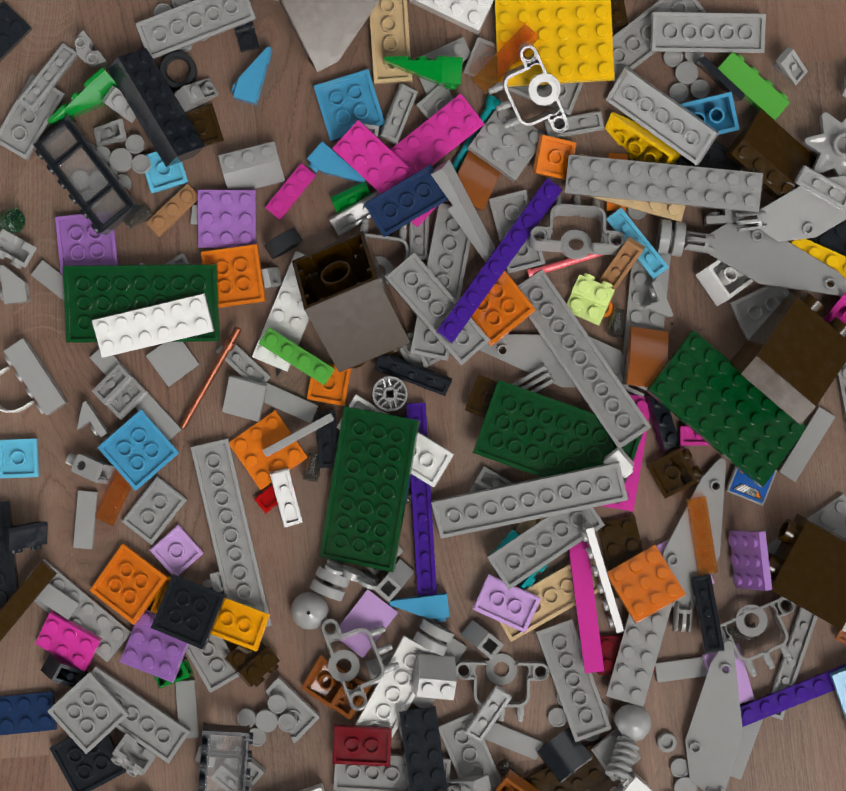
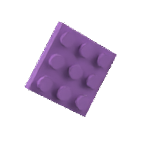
M198 190V248H232L256 244V190Z
M114 212L95 213V215L104 224L114 216ZM82 214L55 217L60 273L62 275L64 265H119L115 229L106 236L101 233L97 234L91 227L93 223Z
M748 530L729 531L728 541L731 546V563L733 565L735 588L762 591L772 590L766 532Z
M146 610L137 624L134 625L120 663L174 683L189 644L152 629L151 626L156 613Z

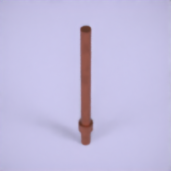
M235 326L229 338L225 339L220 354L179 424L180 427L186 429L228 353L234 349L235 341L242 331L240 328Z

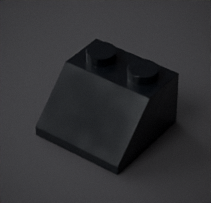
M36 521L2 528L5 551H11V554L23 552V548L30 547L31 550L42 549V545L47 544V521Z

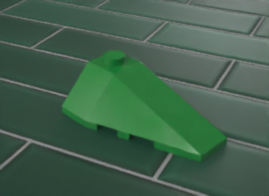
M385 56L384 64L439 86H445L447 90H456V87L461 85L463 57L437 56L435 60H431V58L426 56H419L416 60H412L408 56Z
M101 68L83 84L85 86L83 91L75 92L71 96L70 104L62 105L47 120L52 126L59 124L66 114L75 118L106 105L102 102V99L111 86L119 88L104 68Z

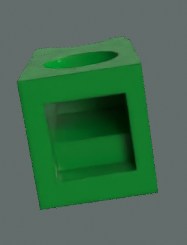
M187 658L181 662L174 683L189 678L194 674ZM154 676L159 689L173 684Z

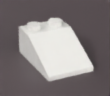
M718 259L696 274V277L716 306L726 302L754 282Z

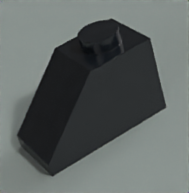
M50 653L41 668V671L51 681L74 687L89 673L87 670L84 672Z

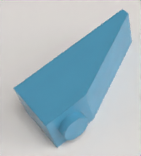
M267 46L238 78L237 83L234 82L231 94H234L235 100L257 106L273 52L271 47Z
M323 142L307 158L310 163L308 166L316 173L320 171L325 175L357 183L366 182L355 169Z
M447 592L437 593L436 595L397 598L390 601L391 606L428 619H435V622L446 621V618L450 617Z

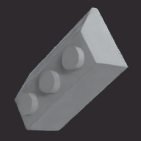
M275 141L218 155L228 190H254L285 182Z

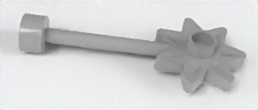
M825 112L819 117L821 134L807 137L802 143L805 147L818 154L812 170L820 174L832 169L836 177L845 176L846 118L839 122L829 113Z

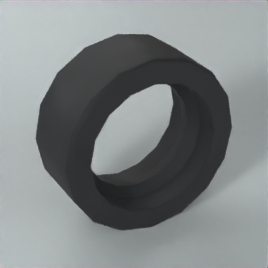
M179 51L171 52L161 61L159 70L172 89L179 90L181 87L192 84L196 80V64L186 53ZM178 59L185 61L190 69L189 76L181 82L171 80L167 73L169 64Z
M294 227L274 237L264 247L270 257L275 259L298 246L303 240Z

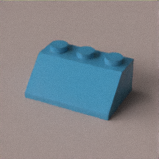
M732 92L680 104L719 132L718 135L740 130Z

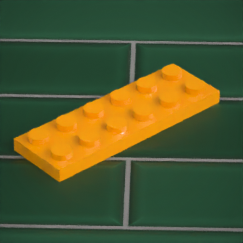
M172 577L168 578L156 595L150 612L157 614ZM226 598L211 635L258 651L270 614Z

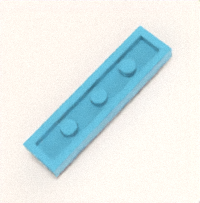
M622 208L606 219V222L614 231L623 233L625 241L628 237H631L645 246L644 251L637 260L653 280L669 269V266Z

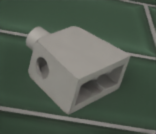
M70 453L66 458V464L72 466L71 471L95 483L108 484L115 468L112 464L87 454L78 453V455Z

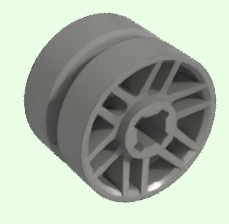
M660 220L656 241V251L658 254L667 255L670 248L671 256H682L686 236V222L675 221L672 229L671 220Z
M387 376L377 381L374 385L372 396L375 404L380 409L396 411L405 404L408 392L405 384L400 379ZM389 390L394 392V396L391 398L387 397V391Z
M319 565L315 575L321 579L313 578L310 589L331 599L342 601L345 591L340 587L348 588L351 580L342 575L330 573L324 568L325 566Z
M423 618L419 627L424 632L417 631L413 641L438 655L444 656L448 646L442 641L451 643L455 634L444 626Z

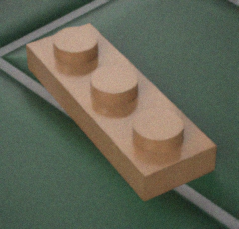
M187 183L146 224L158 237H161L198 202V194Z
M628 237L601 275L599 281L612 284V289L616 290L644 251L645 246Z

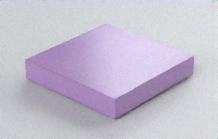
M177 525L150 549L152 554L171 575L175 574L178 576L204 554L202 549L180 525Z

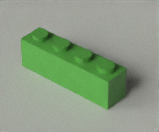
M732 52L718 69L745 94L744 99L757 111L762 109L775 120L790 104L787 100L788 97L783 92L776 91L771 81L759 76V71L753 66L749 67L740 54Z
M271 328L267 329L259 342L261 346L323 385L327 384L335 371L333 367Z

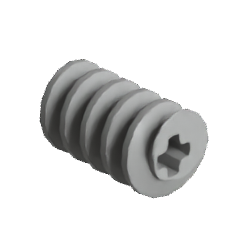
M618 736V742H616L615 749L612 752L613 756L610 758L611 763L608 764V770H606L605 774L617 780L629 779L630 776L626 772H632V768L628 765L635 764L630 758H637V754L633 751H639L640 748L635 745V741L632 739Z

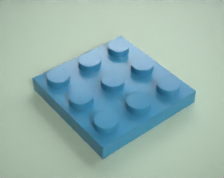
M369 69L314 86L331 142L341 139L358 120L363 124L383 126L384 118Z
M142 409L97 447L135 491L180 453Z

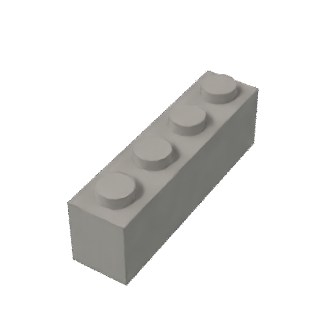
M22 338L4 350L6 354L5 360L10 366H14L17 371L15 372L16 377L20 382L24 381L27 386L26 392L31 398H35L38 403L36 407L41 414L51 415L69 403L27 339Z

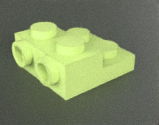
M587 273L584 276L579 274L567 305L575 316L600 326L615 293V290L612 289L613 285L602 281L600 284L594 281V276Z

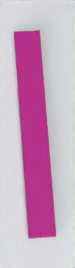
M582 540L569 549L584 672L594 673L604 671L591 564L586 552L588 543Z

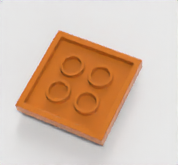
M258 244L201 252L202 264H218L219 308L266 301Z
M505 270L471 318L490 339L488 342L490 346H493L533 314L536 308Z
M276 410L229 442L230 447L260 490L272 483L269 472L287 467L291 470L308 458L297 441L268 457L265 456L264 449L292 435Z
M122 544L89 591L133 625H136L169 577L126 544Z
M656 545L607 572L609 582L635 624L686 595Z

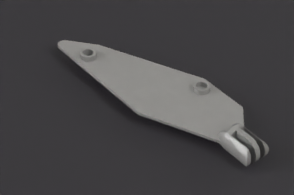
M846 175L828 177V179L846 188ZM799 186L761 208L759 213H736V217L753 215V218L736 220V224L753 223L754 225L738 227L737 232L762 230L777 242L815 238L846 220V209L842 210Z
M727 223L710 234L686 231L684 250L708 253L758 284L843 296L846 292V279L838 271L787 241L777 242L762 230L737 232L738 227L746 226ZM827 282L831 283L832 287H829Z
M507 334L493 346L487 343L480 349L484 353L529 373L545 365L555 380L553 384L560 387H576L541 335ZM590 337L627 391L644 397V393L628 387L627 384H623L626 364H624L625 359L621 351ZM500 347L506 348L505 354L499 352ZM542 371L535 376L540 377L543 374H545V372ZM637 386L639 388L647 390V387Z
M722 458L718 459L699 481L663 551L664 560L686 593L684 597L672 604V631L679 629L680 632H685L686 629L687 632H691L692 613L696 604L691 577L711 574L720 556L726 461ZM716 482L717 488L713 489L712 485Z
M729 640L724 643L725 651L718 652L710 664L685 739L689 778L703 791H726L743 739L734 645ZM728 666L730 670L724 671L723 667Z

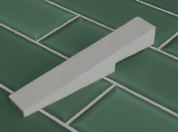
M448 160L440 164L431 175L451 202L448 208L449 212L483 260L487 262L496 248L451 161Z

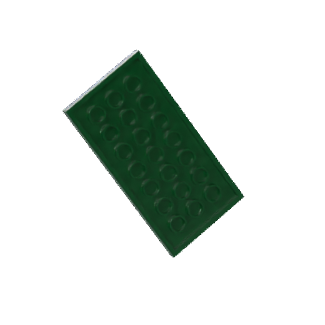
M218 264L63 266L66 343L98 342L92 323L94 319L203 293L206 296L214 331L170 342L220 341Z
M692 330L646 391L759 487H764L807 427L803 423L799 424L741 375L731 365V361L697 332Z
M498 380L472 453L540 477H546L605 464L604 458L615 450L617 446L594 413ZM643 434L622 447L632 461Z
M344 406L319 557L394 572L420 420Z

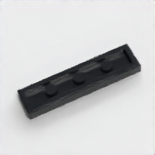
M388 353L378 356L374 366L375 370L443 396L446 395L452 382V378Z
M711 574L691 577L704 652L709 654L725 651Z

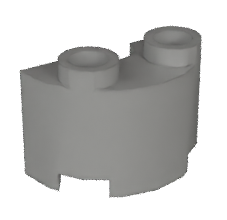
M83 30L75 40L78 56L90 67L105 68L109 66V63L98 50L93 51L95 44Z
M2 229L0 232V258L4 260L7 257L12 260L10 264L19 269L22 266L26 268L37 248Z
M126 733L113 751L111 761L125 768L128 775L136 777L137 775L145 774L156 756L147 748L139 746L137 741Z

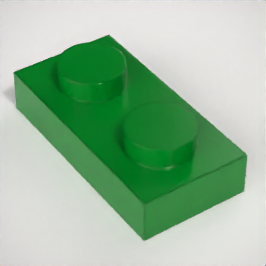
M364 181L330 199L336 212L339 213L371 194Z

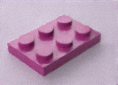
M52 610L35 644L85 672L102 638Z

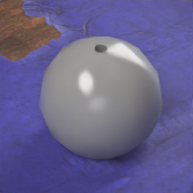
M305 592L294 599L290 612L297 626L302 629L312 630L319 628L328 618L329 609L327 602L321 595L315 592Z
M629 703L622 706L615 714L614 722L623 736L637 742L649 734L651 717L644 707Z

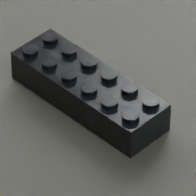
M147 48L118 56L107 68L164 165L168 167L195 157L205 145Z

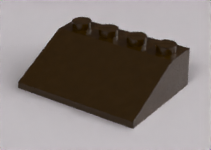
M759 109L724 153L743 171L763 173L762 188L776 200L799 187L794 181L802 166L805 165L811 169L816 160L813 154L762 109Z

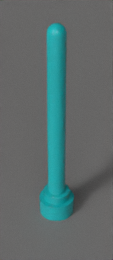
M490 94L485 99L486 103L484 106L486 107L480 115L484 123L491 112L496 109V106L501 103L499 99ZM482 127L466 139L452 163L456 172L469 151V145Z

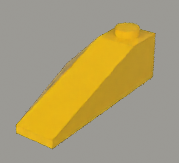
M611 113L605 129L619 146H623L626 149L631 160L675 165L680 156L679 152L637 122L617 113Z

